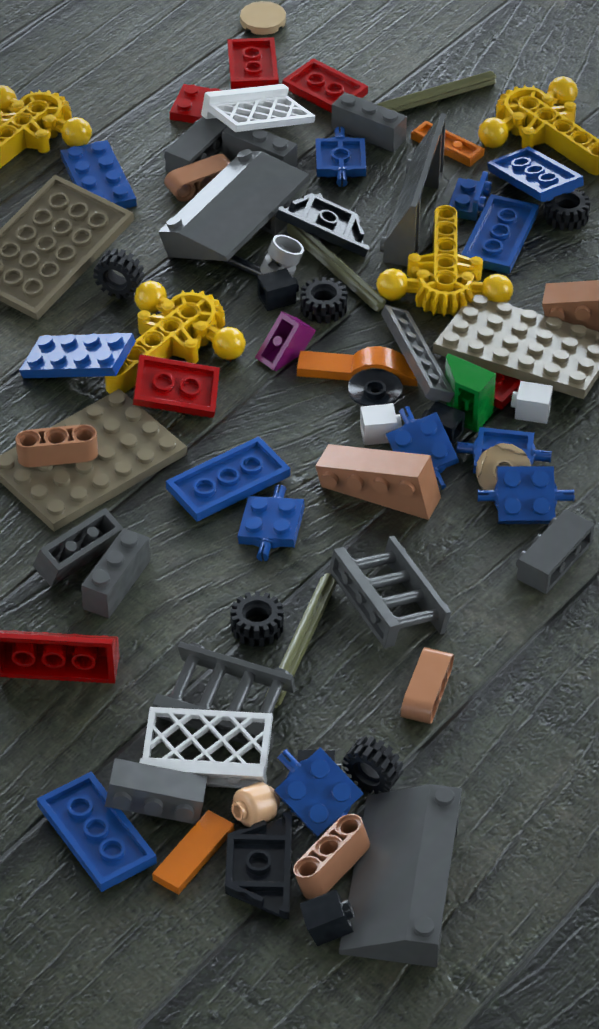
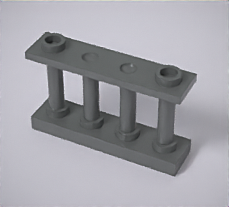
M389 536L385 553L354 559L344 547L333 550L329 572L384 648L395 646L398 632L402 628L431 622L439 634L446 632L451 615L448 605L443 602L395 536ZM388 564L394 573L368 578L361 570ZM402 583L408 592L382 598L375 589ZM416 602L422 611L396 617L389 608Z
M179 642L178 649L181 659L185 661L172 693L167 696L157 693L153 707L212 710L210 707L225 673L241 678L228 711L241 712L253 682L269 686L259 713H272L281 690L294 694L296 687L293 675L285 669H271L207 650L198 643L192 642L187 644ZM199 665L213 669L200 702L195 705L184 702L183 696L196 666ZM158 717L173 722L169 717ZM191 719L184 726L199 730L205 724L200 719ZM222 720L214 728L223 737L235 726L231 721ZM253 722L245 730L255 738L264 731L265 723ZM271 730V738H270L269 752H270V750H271V748H272V745H273V743H274V738H273L272 730ZM241 732L230 739L243 744L249 742Z

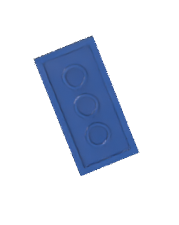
M108 140L60 150L61 159L74 184L125 209L137 206L136 197Z
M529 146L487 162L489 172L541 202L551 201L555 196L571 193L576 188L584 185L582 175Z
M491 194L461 255L469 258L481 257L484 269L510 274L539 213V205Z
M133 333L40 336L19 371L23 378L116 376L136 340Z
M258 436L166 480V489L198 522L290 477V467Z
M91 771L37 798V805L99 890L103 892L157 864V857L122 810L105 807L108 792Z

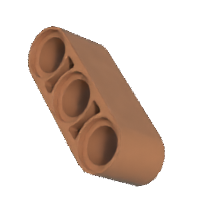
M224 154L205 158L172 170L166 175L164 184L177 200L181 202L191 200L231 161Z
M82 424L24 430L18 433L15 439L17 460L24 467L89 462L98 456L97 431L91 425Z
M427 647L423 648L403 699L401 717L432 724L452 671L454 654Z
M347 814L340 817L295 863L293 872L302 895L306 899H313L327 893L369 849L370 841L359 815Z

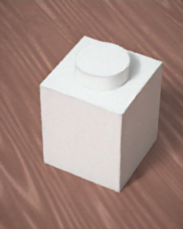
M520 381L518 392L513 391L511 407L515 408V419L547 424L552 402L553 386Z
M393 404L362 406L360 409V428L364 445L389 443L386 433L402 427L400 414L396 415Z

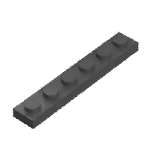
M385 305L381 315L423 390L425 397L435 402L441 400L450 403L454 392L409 311Z

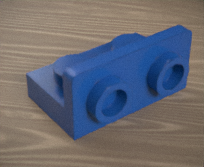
M483 171L480 181L458 178L449 206L457 210V218L477 221L480 211L482 212L486 205L487 198L485 196H490L492 182L488 181V172Z

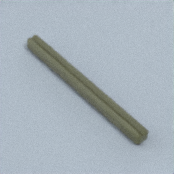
M487 71L380 102L377 105L398 113L494 85L497 77L493 71Z
M287 224V232L375 312L384 309L386 300L315 236L306 233L296 226Z
M329 573L320 578L279 668L287 670L293 677L337 585L336 580ZM281 690L274 708L281 705L286 691Z

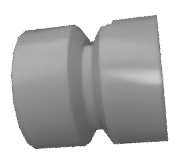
M286 235L274 236L268 248V253L260 266L261 273L266 274L287 268L293 277L296 265L300 262L304 253V247L292 237Z

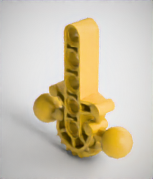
M565 76L555 78L549 84L548 93L535 88L534 85L532 87L524 85L523 88L515 86L514 90H507L506 94H501L496 104V117L488 118L480 124L478 130L479 140L486 147L492 149L501 147L507 141L509 131H511L513 135L521 136L522 149L528 146L533 148L535 145L545 143L588 173L599 175V139L575 124L576 104L574 101L576 100L578 89L577 84L571 78Z
M0 85V169L25 148L38 149L40 153L49 152V139L56 138L58 133H61L63 141L70 147L86 145L91 140L92 129L90 124L83 118H72L71 107L64 96H59L58 93L51 94L50 90L46 92L39 90L34 93L30 91L29 94L23 96L18 101L15 92L11 88Z
M441 205L435 209L433 253L425 255L410 254L408 256L407 276L401 270L391 268L380 273L376 282L378 293L384 299L396 301L404 297L406 293H417L415 296L416 307H423L424 312L431 311L433 316L438 313L442 314L443 317L446 314H451L454 317L462 306H467V302L472 303V298L475 295H483L489 301L507 303L510 301L514 291L511 280L501 274H493L485 278L483 282H477L482 277L483 259L477 256L469 258L457 254V210L449 205Z
M151 280L143 282L136 289L134 296L136 305L141 310L137 314L138 329L141 336L136 339L133 348L117 375L104 376L106 391L111 394L120 389L126 393L135 386L140 354L165 359L177 356L184 358L186 362L197 363L199 360V348L206 346L211 341L214 352L218 357L225 360H233L239 358L245 350L246 341L244 335L237 328H224L225 312L223 306H221L219 300L213 298L212 294L205 295L204 291L195 293L193 289L191 292L185 293L182 290L181 294L169 300L165 288L159 282Z

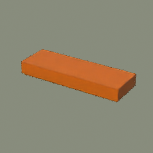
M424 121L411 132V139L420 143L433 124ZM445 130V156L468 167H471L484 156L485 148Z
M208 810L152 873L153 881L179 895L227 840L228 833L234 832V823Z

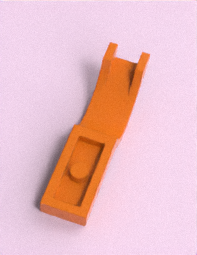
M382 346L366 347L357 351L354 355L300 350L297 365V376L350 381L355 374L362 370L377 368L392 372L400 379L402 385L417 386L418 383L404 355L390 348Z

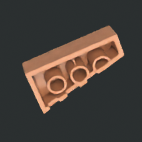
M599 280L546 283L542 301L544 315L557 317L561 321L574 325H583L588 329L599 331Z
M328 444L315 465L321 487L427 520L430 519L441 499L430 455Z

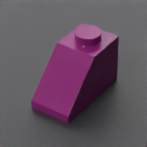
M281 312L255 358L272 370L277 371L297 358L300 350L304 351L316 330L297 317Z

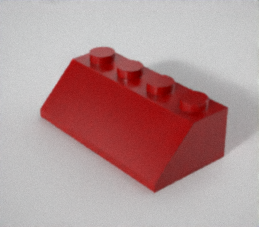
M0 630V677L115 684L120 657L118 637Z

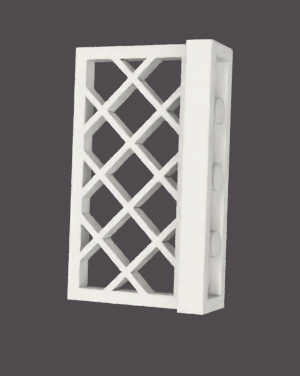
M284 84L205 92L201 112L204 118H217L235 132L314 123L315 115L287 96L289 88Z
M150 707L143 757L140 758L139 763L207 776L206 786L244 788L257 782L267 784L266 771L273 721L272 713ZM156 717H169L174 724L161 733L155 727ZM191 719H200L205 725L193 735L183 726ZM222 720L231 721L235 728L223 737L214 728ZM253 722L265 723L264 731L255 738L245 730ZM180 729L187 739L174 748L166 738ZM210 730L218 741L205 750L197 740ZM241 732L249 742L236 752L228 741ZM161 742L170 750L162 758H150L151 750ZM193 743L201 754L193 760H185L179 753ZM223 745L232 754L224 762L215 761L210 756ZM255 747L261 754L260 764L246 763L241 756Z

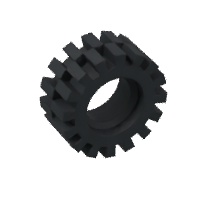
M578 188L571 193L555 196L551 201H547L544 204V220H546L548 225L552 223V227L555 229L559 226L562 231H564V228H568V231H573V227L580 229L581 225L585 226L586 221L588 222L589 196H585L584 191L578 192Z
M118 249L107 250L93 271L95 272L93 277L97 279L95 282L97 286L102 285L101 290L103 292L108 290V295L116 294V298H121L122 295L124 298H128L129 295L132 296L144 277V272H142L144 269L143 265H138L140 263L139 259L133 260L132 257L134 255L132 253L126 255V250L123 249L119 253ZM113 270L120 272L124 277L117 275Z
M322 277L321 281L318 278H313V283L307 281L306 286L303 285L300 291V310L303 312V316L305 318L309 316V320L312 322L314 319H317V323L320 324L322 320H325L326 324H328L330 319L336 322L339 320V317L343 318L344 312H347L346 286H342L340 281L335 283L334 278H330L329 281L326 280V277Z
M255 591V596H251L250 592L245 593V599L239 596L237 603L233 602L232 609L230 610L231 631L234 632L236 639L240 637V642L243 644L249 641V646L253 647L255 642H259V647L265 646V641L271 644L274 642V638L279 639L281 636L280 632L283 633L284 609L282 603H278V598L274 596L270 599V594L266 592L264 596H260V591ZM253 616H262L267 618L265 621L262 622H252L247 620L248 618Z
M364 736L361 739L359 738L344 756V761L342 762L343 766L346 767L344 771L346 774H351L350 779L353 782L357 781L359 783L357 786L360 789L364 786L366 787V792L370 794L372 791L375 794L389 792L403 773V763L398 761L400 757L397 753H392L393 748L391 746L386 748L384 746L385 742L379 740L377 743L375 737L368 739L367 736Z

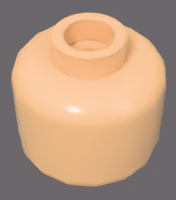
M257 782L237 790L233 796L231 807L235 819L246 827H251L253 824L263 820L265 822L273 820L280 806L279 797L274 792L275 789L266 783Z

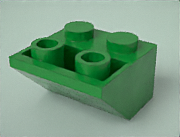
M448 353L445 362V378L451 386L454 396L451 402H446V404L465 412L464 427L478 432L479 427H482L493 414L496 373Z

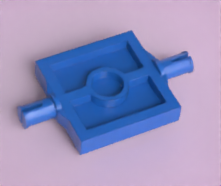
M336 127L334 130L335 137L316 138L317 177H337V185L341 187L342 180L344 187L347 185V177L366 176L365 138L345 137V129L341 127L339 133V127Z
M409 406L405 407L406 413L401 408L399 413L405 424L398 429L386 433L392 451L430 455L436 479L443 490L446 484L440 473L447 467L459 463V460L437 412L421 419H415Z
M479 427L478 437L474 443L457 441L456 453L473 454L474 474H476L477 461L481 454L490 447L500 443L513 444L522 449L529 458L531 466L534 461L551 463L552 451L535 450L533 443L534 433L484 427Z
M497 466L495 489L477 490L478 502L494 501L498 511V524H549L556 517L555 507L557 501L574 502L575 498L574 489L557 490L554 482V466Z
M279 484L274 487L272 497L248 496L238 532V543L259 547L256 557L260 561L263 558L264 561L269 559L271 548H295L305 504L304 499L284 498L286 487L280 485V489Z
M321 747L308 759L300 762L287 749L277 757L290 772L274 792L316 837L320 836L340 817L347 815L351 806L364 794Z

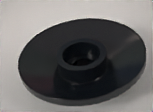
M367 369L358 372L350 379L348 393L352 400L361 406L394 404L402 394V383L396 375L389 371Z

